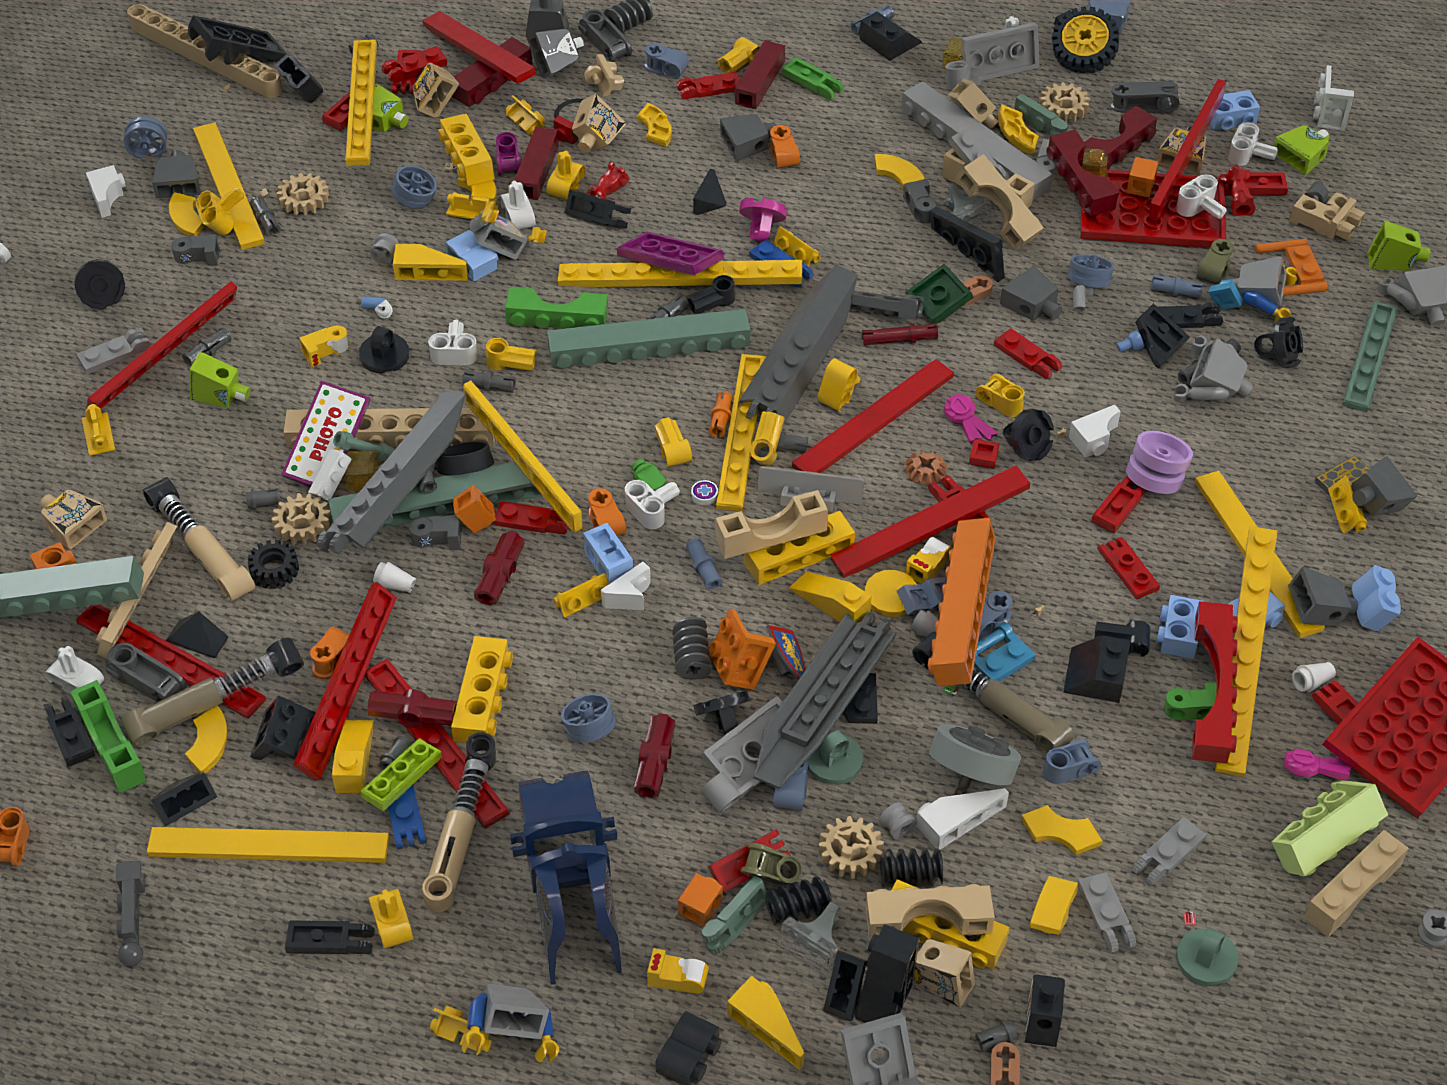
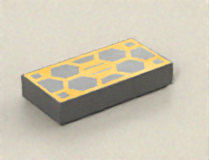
M1354 455L1317 476L1315 483L1330 496L1328 488L1345 475L1348 476L1349 481L1353 484L1370 468Z

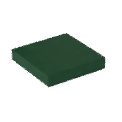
M945 264L905 292L906 295L924 297L923 314L932 324L942 322L974 298L972 292Z

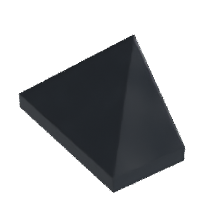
M709 169L693 198V214L695 215L723 208L727 204L714 169Z
M198 611L179 620L165 641L215 658L227 641L228 636Z
M202 771L168 785L151 799V802L161 821L167 826L217 798V795L205 772Z
M837 951L823 1008L824 1012L853 1021L867 960L843 951Z

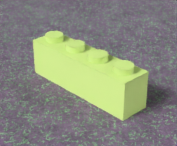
M1335 780L1331 784L1332 789H1334L1331 793L1323 792L1317 797L1319 803L1317 806L1307 807L1301 813L1302 820L1290 823L1272 841L1283 868L1291 874L1300 876L1311 875L1316 871V867L1324 861L1335 858L1338 851L1345 846L1355 843L1364 832L1376 828L1379 825L1378 822L1388 816V813L1375 784Z

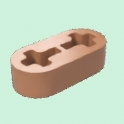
M979 275L962 282L972 292L974 297L963 306L983 299L992 293L993 282L987 276Z
M1001 1042L993 1048L990 1059V1085H1001L1002 1077H1007V1085H1020V1053L1012 1043ZM1002 1052L1008 1053V1057L1011 1058L1009 1059L1008 1068H1002V1058H1000Z

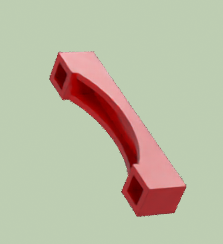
M1202 601L1198 603L1195 615L1194 640L1201 641L1212 661L1216 678V699L1207 716L1203 720H1196L1192 734V760L1227 764L1230 752L1235 753L1237 736L1232 735V728L1236 727L1237 711H1232V704L1236 703L1237 687L1232 686V680H1236L1237 663L1232 662L1233 656L1237 654L1238 641L1233 639V633L1237 631L1238 617L1233 616L1232 604Z

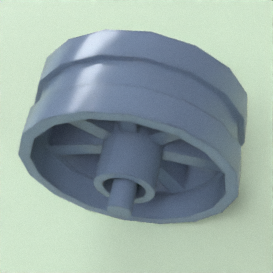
M147 116L136 117L126 124L123 143L128 153L136 158H144V154H153V157H160L165 152L168 134L165 126L157 119Z
M413 165L401 167L397 171L391 186L393 196L400 203L411 208H424L433 199L437 189L436 180L430 172Z
M1096 254L1075 255L1071 258L1068 278L1084 286L1107 287L1111 284V275L1115 265L1113 262Z
M594 693L577 697L570 701L561 713L567 735L575 742L585 743L601 739L610 733L616 724V718L609 698L602 694Z

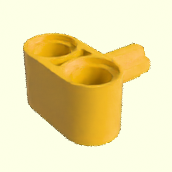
M564 150L557 154L558 165L548 180L546 192L550 196L567 200L569 190H577L580 185L578 184L580 179L585 177L586 168L583 164L572 162L571 155L568 151Z
M236 187L222 199L211 191L202 192L196 201V207L202 223L219 235H227L234 225L230 209L244 198L243 192Z
M836 358L832 359L826 367L817 401L841 412V407L845 403H849L855 384L861 380L858 376V370Z
M398 888L390 891L386 889L381 891V894L368 897L378 933L382 939L383 949L414 940Z

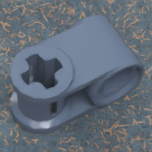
M650 44L645 48V54L647 55L645 69L649 72L678 79L689 63L688 56L682 51L667 48L660 44Z
M995 591L985 598L979 641L984 635L991 634L997 630V626L1010 621L1011 612L1009 610L1012 607V598L1008 593Z
M1078 739L1070 744L1049 750L1043 768V776L1050 783L1061 784L1097 772L1101 767V762L1092 755L1089 750L1088 741L1086 739Z
M807 760L780 789L775 787L773 807L803 811V800L806 797L808 780Z

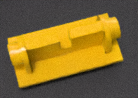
M514 95L511 96L515 103L506 108L508 118L517 125L519 124V127L528 135L533 134L535 126L546 128L543 124L545 119L538 111L533 113L531 106L524 99L519 101Z
M456 192L448 194L447 203L450 204L446 212L447 216L473 219L476 215H480L486 205L491 206L490 209L492 210L498 209V205L491 198L474 196L472 201H470L469 195L457 194Z
M779 226L773 242L776 247L794 259L802 260V263H805L807 266L810 265L811 261L817 263L820 260L821 256L818 250L811 248L794 236L792 232Z
M95 404L89 405L85 411L86 417L82 418L89 456L114 451L115 445L108 413H102L101 409Z
M1346 475L1328 488L1337 520L1343 533H1347L1352 528H1355L1356 532L1366 530L1367 520L1364 518L1362 508H1358V505L1353 501L1352 495L1354 491L1351 488L1352 482L1349 481Z
M606 574L594 575L592 579L563 593H556L553 602L557 608H561L564 618L602 600L601 589L609 585Z
M447 1005L444 1011L434 1008L433 1011L440 1013L438 1019L434 1018L432 1020L430 1030L434 1031L435 1036H440L452 1042H456L459 1032H463L464 1034L460 1041V1045H462L466 1034L470 1031L467 1028L468 1020L462 1018L464 1012ZM482 1030L480 1032L483 1034L485 1041L480 1053L481 1051L488 1052L492 1043L488 1039L490 1033H484ZM474 1044L468 1045V1048L477 1051Z

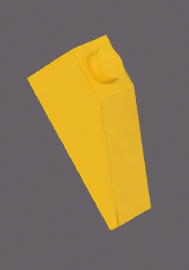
M396 244L393 259L395 280L468 281L467 262L421 244Z
M806 571L789 587L791 591L838 622L847 613L858 623L871 611L872 596L848 581Z
M345 720L335 750L332 770L336 793H361V790L366 786L374 720Z
M751 976L727 1001V1015L800 1070L804 1066V1051L777 995L768 983L764 981L759 982Z

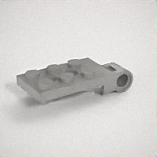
M1033 22L961 38L963 60L950 62L945 65L946 86L948 90L952 91L963 79L980 85L982 80L1040 68L1038 25ZM1020 44V51L1016 55H1012L1013 47ZM1000 49V55L996 59H991L992 52Z
M778 696L702 753L701 757L715 772L716 776L701 789V792L719 814L762 782L753 778L759 757H750L746 753L745 748L751 745L755 746L759 752L761 751L768 722L782 704Z

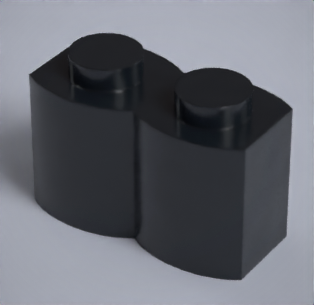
M286 54L275 64L277 72L307 102L312 103L323 93L321 84L293 55Z
M685 1011L655 1061L656 1073L681 1085H692L694 1081L700 1082L707 1068V1065L704 1064L709 1055L715 1056L721 1046L722 1039L719 1038V1027Z

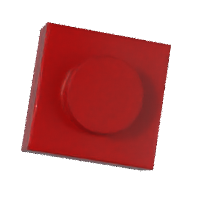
M558 115L553 120V127L558 130V140L573 145L578 140V136L572 130L574 122Z
M974 439L969 464L995 469L1000 443Z

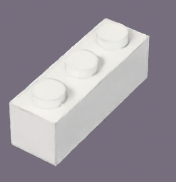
M331 449L308 493L316 498L321 497L322 501L329 502L328 499L332 498L352 459L339 450Z

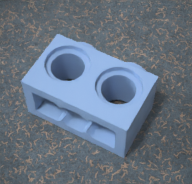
M1250 90L1224 94L1210 125L1213 130H1228L1246 122L1257 123L1260 106Z
M608 523L583 533L585 555L599 575L606 574L608 584L633 569L632 557Z
M1170 595L1168 606L1163 605L1160 621L1165 622V626H1159L1157 643H1162L1160 653L1194 659L1198 640H1194L1195 615L1198 603L1202 600Z

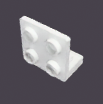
M1327 65L1325 73L1320 74L1318 84L1320 89L1316 91L1314 105L1318 106H1315L1313 119L1317 120V127L1345 131L1354 91L1330 88L1332 66Z

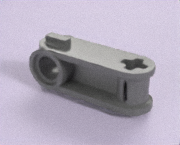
M591 9L583 14V19L580 20L578 25L579 30L610 62H615L616 58L632 54L629 40L602 11Z
M1172 81L1117 83L1112 86L1111 90L1113 101L1110 106L1116 112L1126 113L1134 106H1138L1148 113H1170L1175 111L1180 104L1178 86Z
M116 644L109 651L106 672L156 702L164 700L187 687L186 682L178 673L137 649L132 644Z

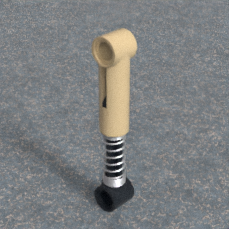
M168 477L142 490L150 507L154 506L152 509L155 512L161 511L172 524H176V530L183 536L185 545L218 583L221 592L225 596H229L227 599L230 602L255 589L254 581L246 568L242 565L239 567L205 526H201L196 522L192 514L185 509V506L179 500L177 489Z
M485 732L471 735L466 742L467 756L463 771L464 776H462V782L459 784L460 789L457 791L455 804L452 810L447 813L429 875L423 882L424 903L433 912L447 911L454 903V892L476 822L472 811L476 810L477 797L481 795L479 790L483 788L481 786V783L485 781L483 777L487 775V771L494 767L496 763L495 741L490 734ZM480 750L487 751V752H485V753H483V754H478V753H476L477 751H480ZM437 891H443V892H445V893H444L443 895H441V896H433V895H432L434 892H437Z

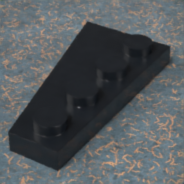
M939 207L930 210L931 228L952 246L957 244L959 251L967 258L972 256L979 263L977 266L983 271L989 270L994 274L992 278L996 282L1005 279L1003 245L1000 238Z

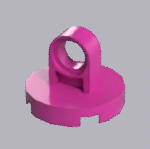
M754 198L743 199L740 202L739 212L742 216L751 219L749 235L752 240L758 242L767 240L772 222L778 223L786 220L787 209H784L785 205L780 202L762 198V202H753Z

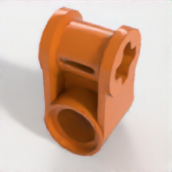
M776 125L771 128L770 137L772 142L770 150L773 161L777 163L776 169L799 165L800 154L791 130L784 125Z
M602 488L591 491L588 496L590 504L588 515L594 528L608 523L616 536L625 534L627 531L626 523L612 494Z
M334 626L330 627L320 641L310 650V657L314 662L312 673L316 678H331L349 637L348 633Z
M8 807L0 812V862L12 863L13 866H20L30 833V827L26 818L17 807Z

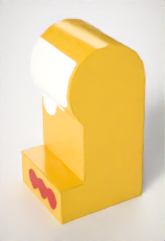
M337 325L299 338L301 352L311 367L321 364L320 358L333 353H342L349 346L347 330Z
M931 537L923 549L916 555L913 554L907 560L906 574L919 584H922L927 579L934 578L948 561L949 551L952 547ZM915 570L923 573V578L918 577L915 574Z
M653 948L647 971L648 986L701 994L704 991L709 967L701 960L666 955V950Z

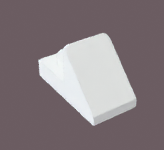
M641 562L601 589L602 606L610 609L644 610V597L642 593L651 583L650 567Z

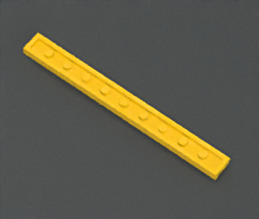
M802 260L719 261L696 275H690L643 262L560 264L558 286L712 285L713 280L720 275L730 276L733 278L735 285L802 284L803 266Z
M1250 526L1248 531L1237 608L1238 625L1233 639L1238 641L1237 654L1233 656L1232 662L1237 663L1236 680H1232V686L1237 687L1236 703L1232 704V711H1237L1236 727L1232 728V735L1237 736L1235 753L1230 752L1227 764L1216 762L1215 772L1244 777L1246 772L1277 530Z

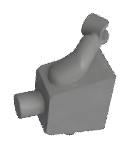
M1447 265L1404 272L1396 284L1393 283L1394 280L1392 278L1386 279V284L1381 281L1378 282V292L1380 294L1394 297L1404 307L1409 309L1413 316L1427 314L1431 326L1445 322L1443 311L1447 310Z
M1204 336L1196 337L1195 343L1191 346V352L1194 355H1200V358L1189 384L1192 389H1189L1185 384H1178L1175 392L1183 394H1175L1174 400L1185 402L1188 397H1192L1193 400H1226L1235 393L1246 397L1251 392L1253 384L1243 378L1247 369V363L1238 355L1231 344L1223 343L1218 338L1208 343Z

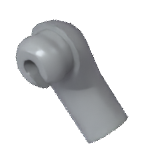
M1080 284L1073 290V310L1084 311L1086 309L1085 296H1093V287Z

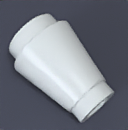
M380 562L375 571L373 582H378L386 589L410 593L412 591L411 588L416 583V578L390 562L386 564Z
M1330 662L1300 665L1292 673V681L1297 690L1311 692L1334 678L1336 671Z

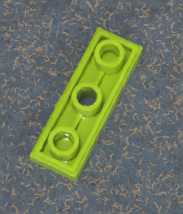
M419 738L361 790V798L382 811L386 810L442 758L441 751Z

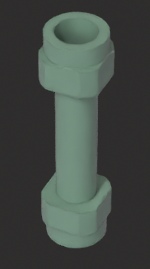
M338 431L333 439L334 446L339 447V449L348 451L352 448L375 455L376 460L385 462L394 451V448L388 444L379 443V445L368 443L353 438L352 433Z

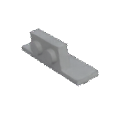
M761 466L759 469L757 492L781 494L780 505L787 506L792 497L818 490L828 511L833 512L835 501L862 504L864 479Z

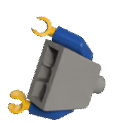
M1282 257L1263 258L1259 261L1242 265L1239 278L1232 279L1243 299L1242 304L1258 308L1269 316L1273 314L1276 316L1274 319L1275 323L1280 318L1291 316L1289 309H1277V307L1281 306L1285 284L1290 286L1296 283V269L1287 267L1285 270Z
M488 984L485 993L479 994L471 1002L467 1025L470 1031L466 1034L462 1044V1051L464 1053L469 1044L476 1046V1055L480 1053L485 1041L483 1034L480 1032L483 1030L484 1033L542 1039V1044L535 1052V1058L538 1062L543 1061L546 1053L550 1056V1063L557 1056L559 1046L555 1041L551 1040L554 1034L550 1009L530 990Z

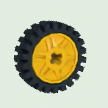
M1086 6L1081 7L1079 12L1077 8L1072 9V14L1066 12L1064 19L1060 17L1058 25L1055 24L1052 34L1055 58H1057L1060 65L1063 64L1066 69L1071 68V71L1074 72L1080 70V73H1086V70H1089L1090 73H1095L1096 68L1099 71L1103 70L1104 64L1108 66L1111 64V59L1114 60L1119 48V32L1115 20L1111 19V15L1108 13L1104 15V10L1099 8L1096 12L1095 7L1091 6L1090 10H1086Z

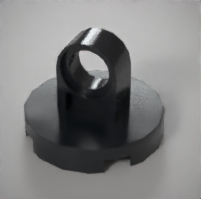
M96 259L88 261L79 268L75 275L74 286L80 300L91 308L106 309V307L118 303L124 295L125 281L123 274L115 264L108 260Z
M1283 317L1277 320L1274 332L1266 333L1256 338L1254 342L1255 351L1265 357L1276 356L1283 367H1297L1301 360L1297 359L1298 353H1303V337L1300 326H1294L1293 324L1296 319L1294 317ZM1264 338H1269L1272 341L1273 347L1270 352L1262 348V340Z
M377 326L371 337L366 339L360 346L359 358L363 367L370 372L383 374L392 370L397 371L409 359V346L405 339L394 334L392 330L383 326Z
M1030 408L1019 413L1014 422L1009 423L1003 429L1002 434L1019 458L1028 461L1041 460L1049 453L1053 445V440H1050V430L1054 431V425L1051 417L1045 411Z
M745 690L693 705L696 716L714 711L719 730H723L724 735H726L738 726L733 706L749 702L750 698L748 691Z

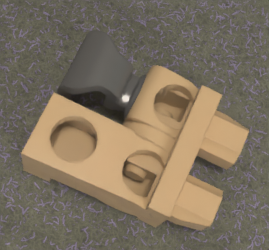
M1316 181L1293 206L1289 222L1296 225L1301 223L1312 228L1316 233L1332 240L1335 236H1338L1348 241L1354 232L1355 226L1359 227L1362 223L1365 212L1355 208L1357 200L1351 197L1348 199L1340 193H1334L1333 196L1329 197L1328 190L1321 181ZM1314 195L1318 196V201L1314 199Z

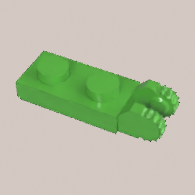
M797 57L781 68V75L815 93L818 92L819 95L828 100L834 98V91L840 93L844 89L839 80L837 81L830 74Z

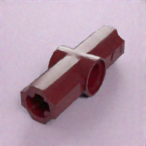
M508 530V532L502 533L493 554L489 553L484 561L483 575L474 592V598L481 604L489 606L497 604L506 583H511L509 581L510 576L516 572L517 560L525 545L524 538L515 531Z
M416 689L406 690L404 694L373 691L369 695L367 712L368 716L397 719L399 723L407 727H419L422 723L452 726L457 701L430 698L424 692Z
M658 713L656 716H651L646 741L641 743L638 759L639 769L634 785V793L642 797H659L664 772L668 771L667 760L671 759V743L676 726L675 719L669 717L668 714Z

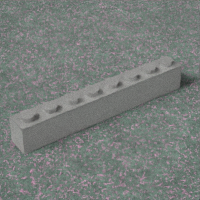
M923 81L903 92L901 107L903 112L918 120L921 126L933 131L936 137L948 142L951 137L968 128L996 163L1004 168L1008 175L1007 180L1016 173L1035 183L1033 200L1051 189L1052 173Z

